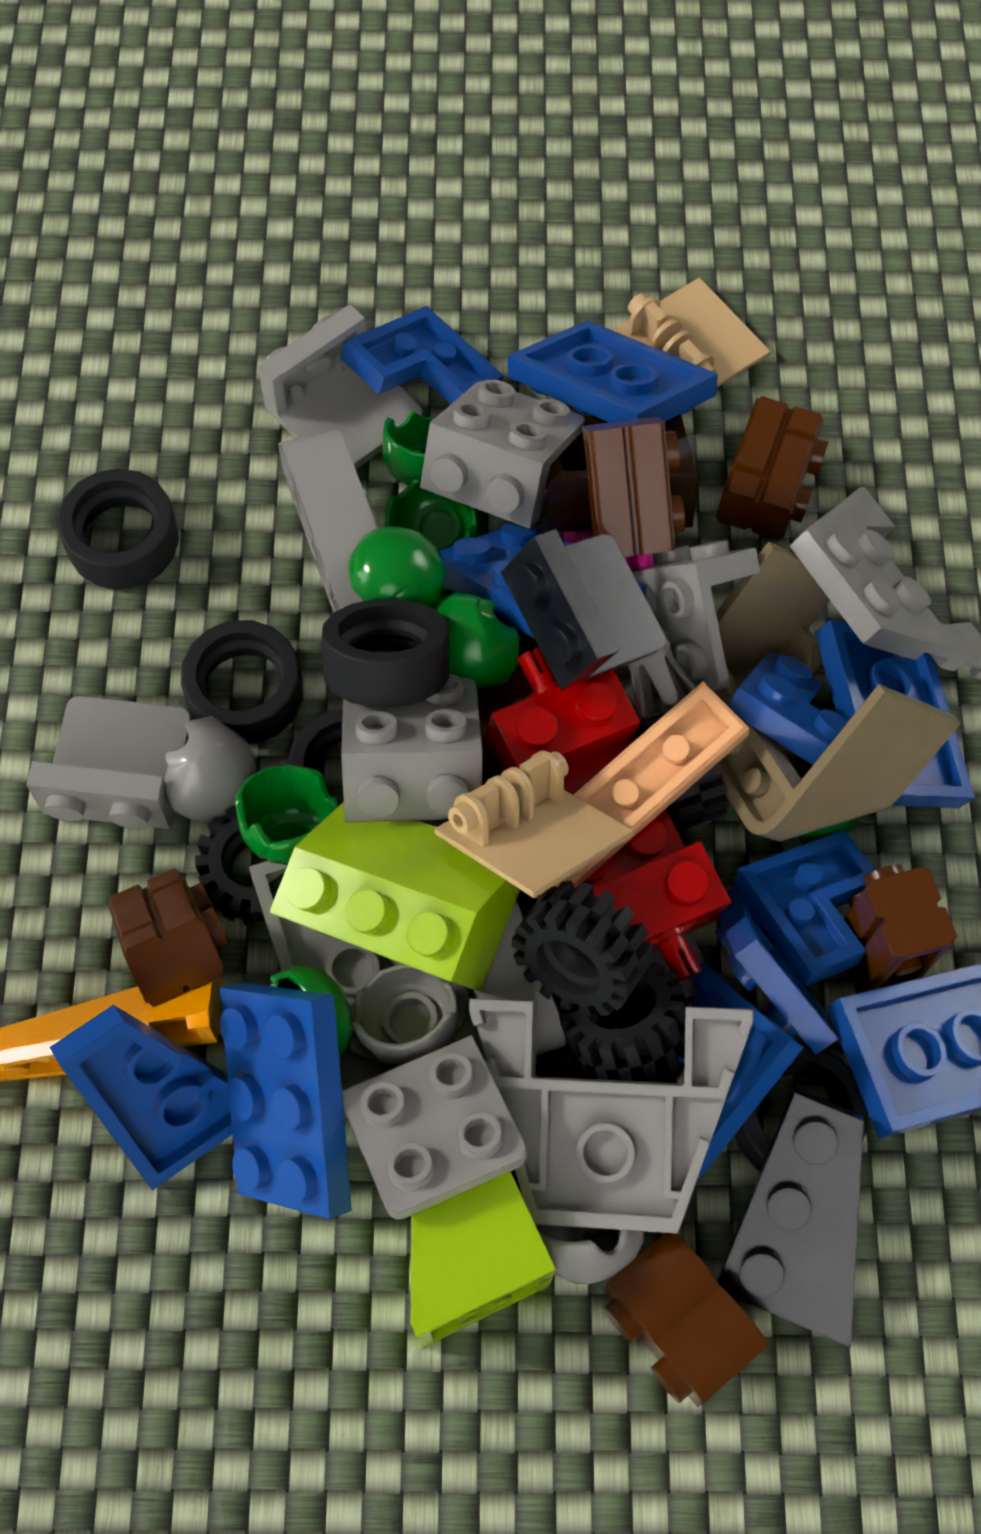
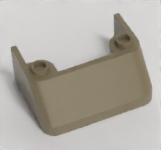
M769 541L757 556L760 573L741 578L716 612L729 682L726 688L714 691V693L726 705H728L739 686L769 651L778 656L788 655L798 659L811 670L812 678L816 676L820 666V649L817 640L809 631V627L826 607L830 599L795 553ZM878 684L814 765L742 720L749 727V735L719 761L722 771L720 778L725 783L726 796L745 827L753 834L775 841H783L890 807L955 732L961 722L951 713Z

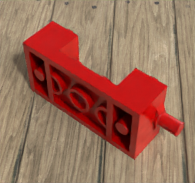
M535 648L532 655L530 651H527L517 659L533 692L525 700L491 713L484 741L500 775L510 767L520 769V764L531 759L532 755L539 751H547L549 753L555 751L560 753L566 759L569 768L568 774L564 777V790L574 795L633 743L632 738L640 721L614 670L561 690L540 648ZM666 809L584 881V883L594 885V896L600 898L606 890L616 896L611 905L618 910L627 905L635 913L630 923L632 925L643 923L648 932L643 941L651 942L652 949L659 947L669 969L678 976L679 983L702 971L684 935L714 922L731 903L701 841L685 847Z

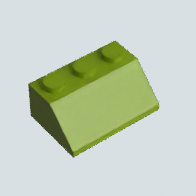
M343 802L294 847L269 913L452 983L482 992L520 889L435 835L436 826L418 820L345 822Z

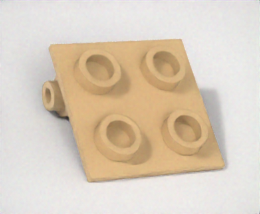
M700 277L661 301L655 296L647 297L644 293L638 294L630 301L627 308L631 313L630 319L613 329V331L717 373V387L770 355V350Z
M539 751L532 755L531 759L520 764V769L510 767L503 771L501 776L497 775L490 778L486 784L472 792L459 795L454 801V807L448 812L449 821L436 827L435 835L535 898L633 837L634 830L565 791L564 777L569 771L566 759L555 751L551 753Z

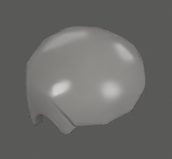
M209 716L186 723L184 727L189 736L188 742L181 749L168 751L165 755L168 768L164 780L166 782L165 791L168 803L172 809L194 822L212 821L215 817L219 820L226 816L225 810L235 805L236 794L244 780L256 774V761L246 740L229 726Z
M401 963L378 971L362 990L355 993L353 1028L362 1045L382 1063L394 1066L404 1065L449 1045L455 1036L459 1022L458 999L452 984L447 980Z
M535 1224L556 1268L555 1274L574 1284H592L613 1277L637 1257L644 1242V1231Z

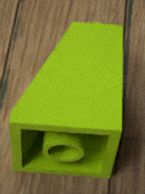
M511 1172L505 1173L411 1216L410 1323L420 1349L550 1286L556 1268Z

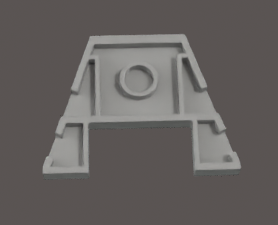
M865 487L857 489L818 519L790 545V548L864 645L914 660L926 652L943 669L954 672L962 664L971 666L970 673L972 677L981 680L980 633L971 622L941 624L928 608L931 604V599L926 590L914 579L904 577L891 560L894 557V551L885 537L896 526Z
M469 999V1012L473 1026H477L487 1060L485 1063L526 1147V1160L522 1166L515 1169L523 1200L534 1223L540 1225L678 1234L752 1028L754 1009L686 1007L684 1083L539 1077L536 1075L538 1001Z

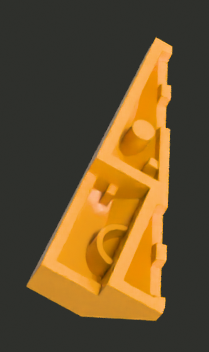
M222 977L195 989L186 985L183 987L182 995L155 1007L145 1003L137 986L1 1027L0 1081L67 1075L49 1047L112 1005L117 1006L182 1047L218 1043V1034H221L220 1018L222 1015L220 987H224Z

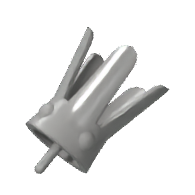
M663 631L666 643L662 649L651 656L627 665L631 672L636 712L639 720L642 718L645 720L654 715L649 676L660 698L667 705H676L687 696L676 672L690 691L696 688L673 657L666 631Z

